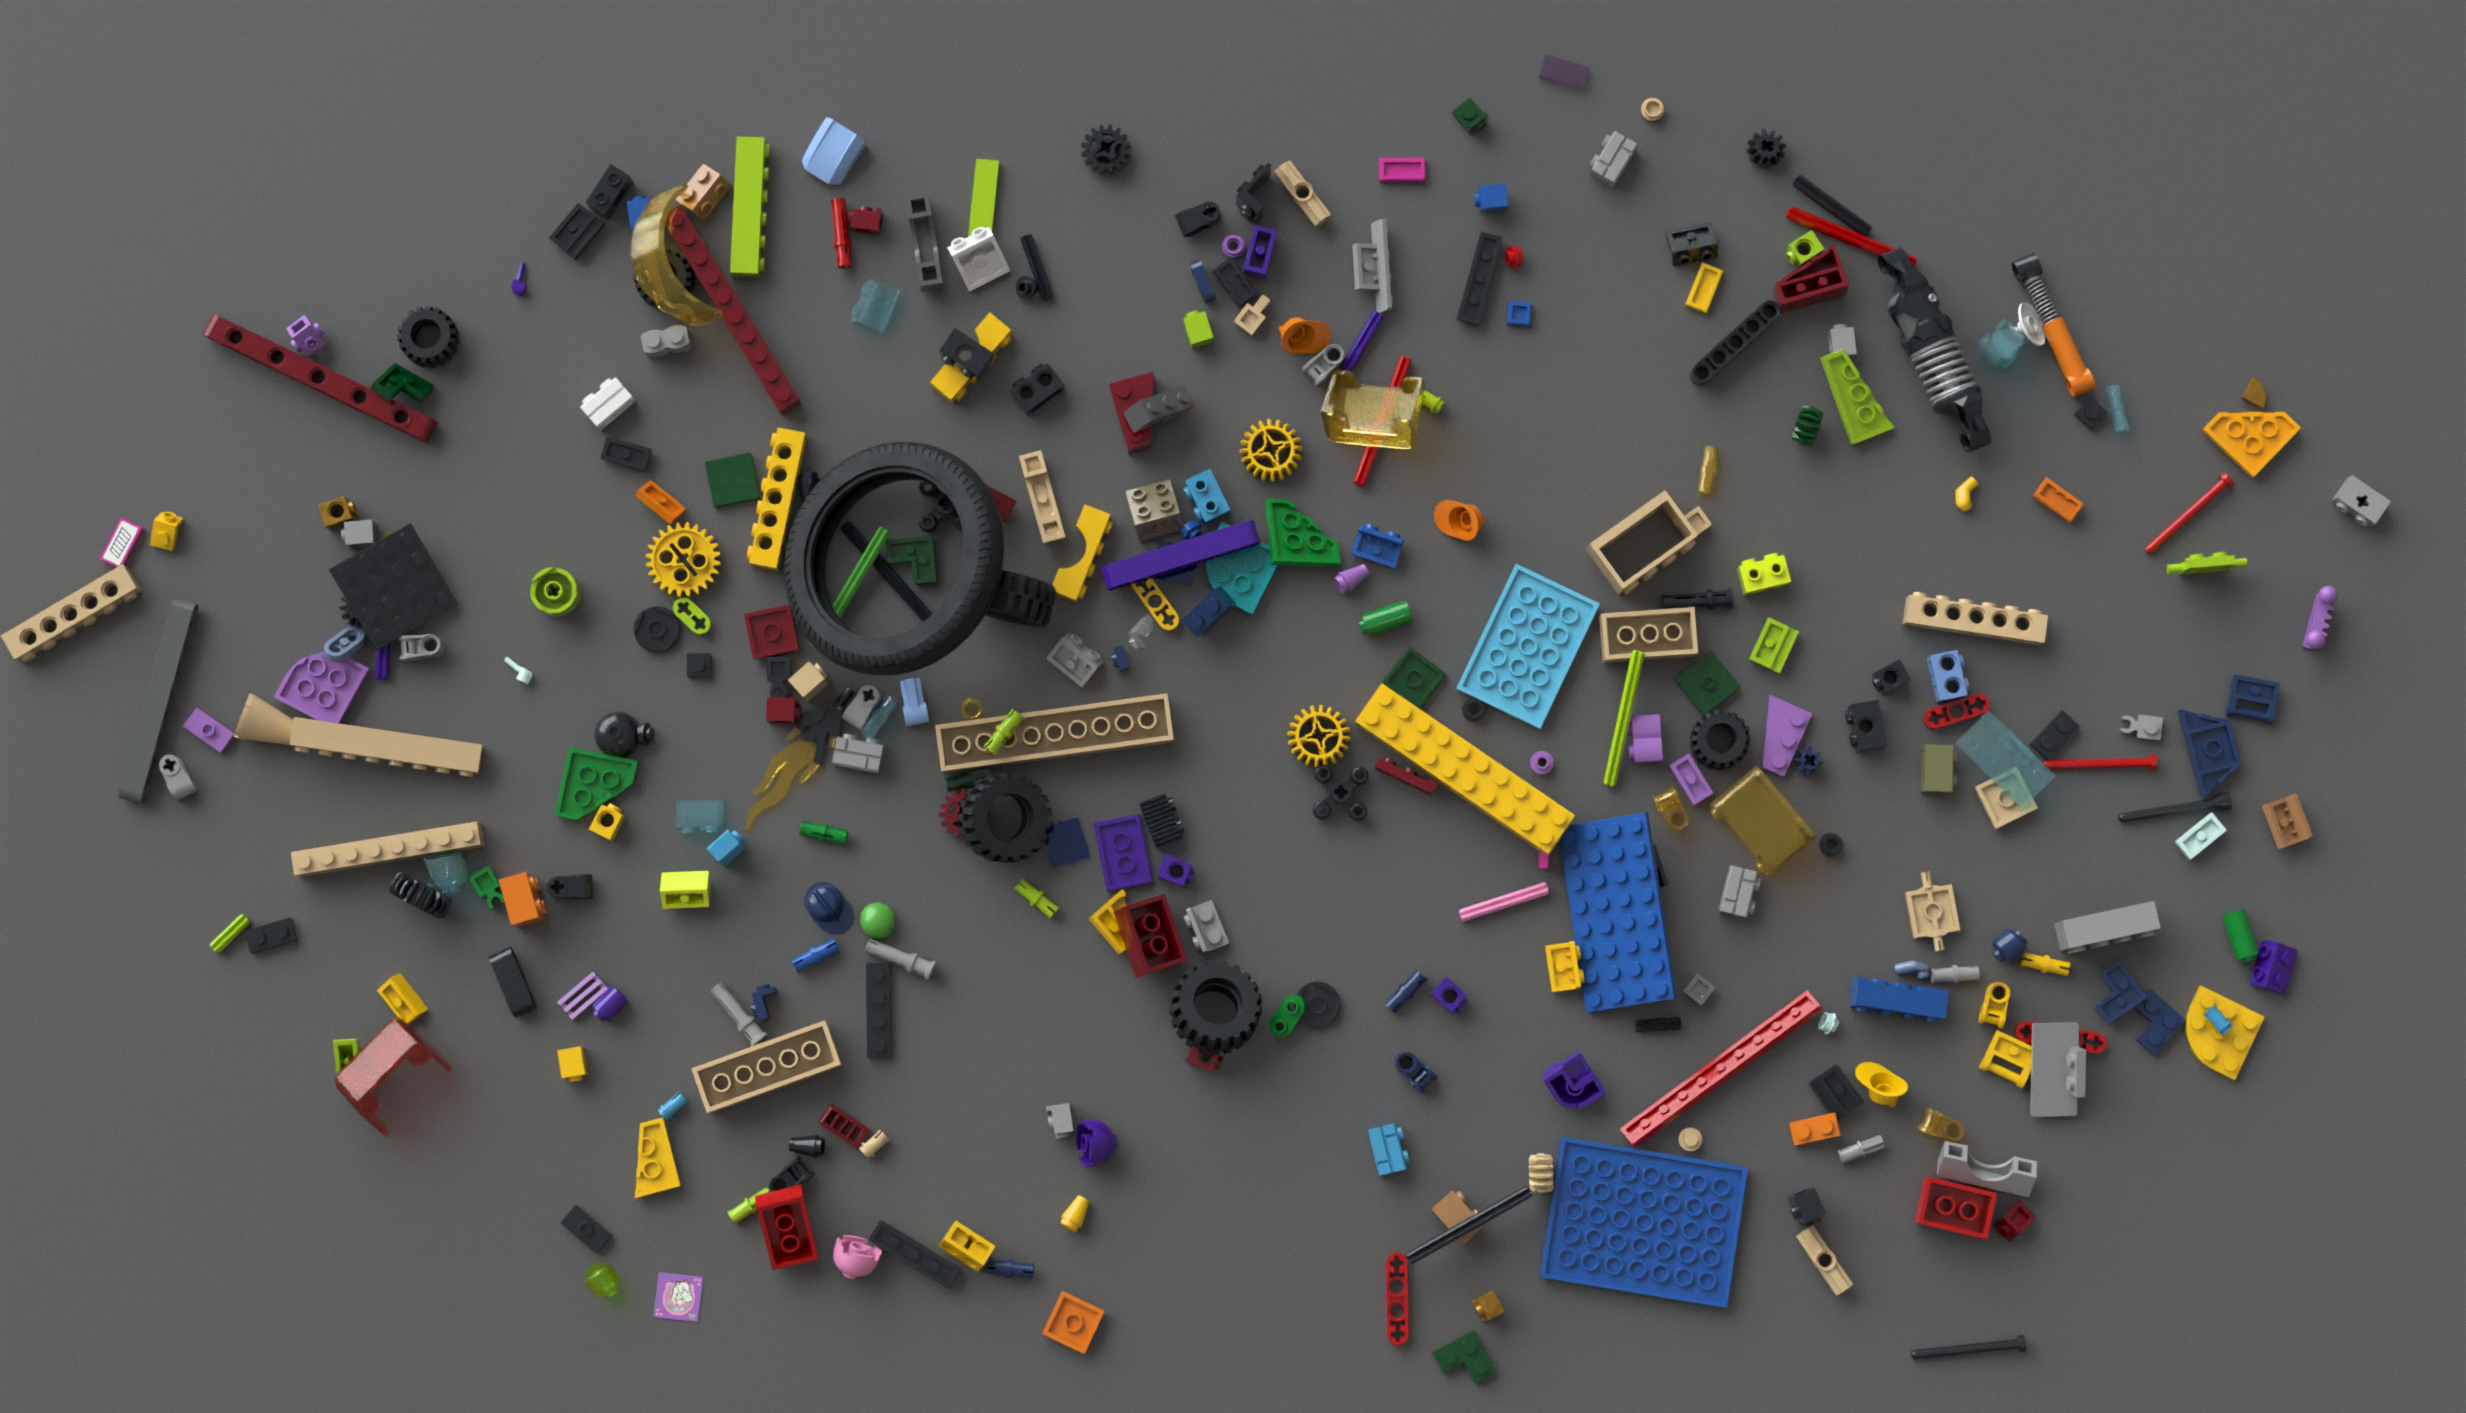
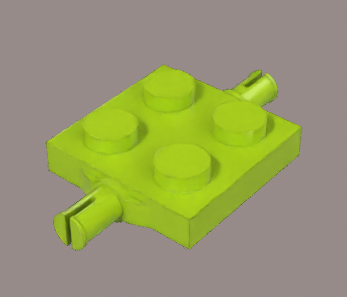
M2227 552L2213 553V556L2205 558L2204 554L2190 555V558H2186L2180 564H2167L2166 570L2167 574L2179 573V575L2225 571L2227 569L2233 570V568H2246L2247 559H2235V555L2227 556Z

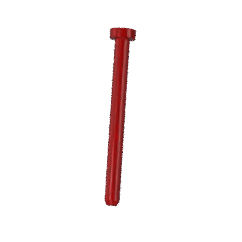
M2222 473L2219 476L2220 481L2145 547V552L2149 555L2156 551L2226 487L2230 489L2234 485L2233 480L2226 473Z
M2149 754V758L2045 760L2043 762V768L2149 767L2150 771L2157 770L2156 754Z

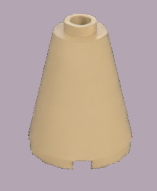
M249 693L233 737L289 745L293 719L256 695Z

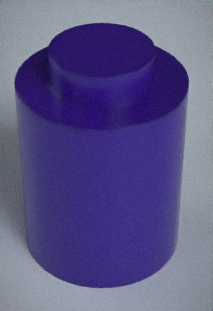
M611 985L592 1005L595 1008L593 1014L602 1022L605 1019L610 1022L629 1000Z

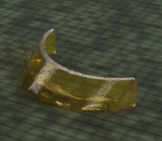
M685 183L658 194L647 204L635 223L630 251L631 261L635 267L634 273L644 293L648 294L657 304L656 306L664 313L684 321L685 324L699 326L717 322L723 316L722 310L701 302L682 286L670 267L664 246L666 218L676 198L687 190L688 185Z

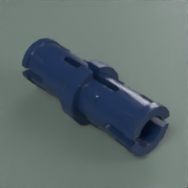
M1416 969L1403 985L1400 984L1398 986L1399 989L1385 1004L1396 1013L1409 998L1412 999L1414 997L1413 994L1428 979Z
M987 1259L986 1261L987 1268L985 1269V1274L1006 1275V1278L1016 1276L1033 1279L1034 1264L1017 1263L1011 1259L1008 1261Z

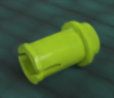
M1421 387L1418 390L1420 395L1416 393L1414 400L1431 409V413L1435 412L1438 414L1445 404L1442 401V397L1438 398Z

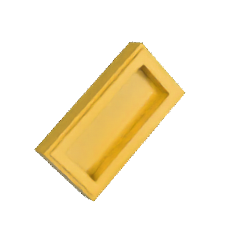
M1702 262L1685 306L1707 314L1723 270Z

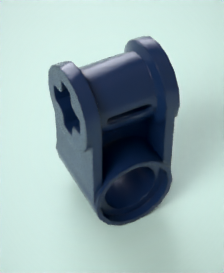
M1401 1052L1396 1056L1394 1061L1396 1069L1419 1093L1423 1094L1424 1089L1433 1079H1438V1076L1412 1053ZM1403 1056H1409L1412 1060V1065L1408 1069H1403L1400 1066L1399 1062Z

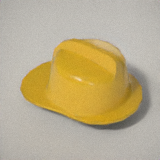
M1863 1062L1855 1069L1857 1079L1868 1088L1871 1100L1877 1104L1894 1107L1899 1097L1908 1090V1084L1905 1080L1877 1063Z

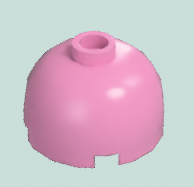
M843 1235L842 1240L839 1237L836 1240L833 1259L835 1265L843 1272L845 1277L855 1279L856 1277L867 1276L876 1269L882 1250L875 1244L874 1247L866 1245L868 1243L867 1239L853 1235Z

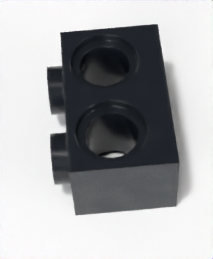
M1049 363L1044 366L1042 364L1036 366L1031 371L1032 375L1026 379L1022 377L1012 384L1011 394L1027 416L1065 390L1064 384ZM1043 376L1052 378V383L1048 386L1041 385L1039 381ZM1025 389L1032 390L1034 393L1033 397L1028 400L1021 397L1022 391Z

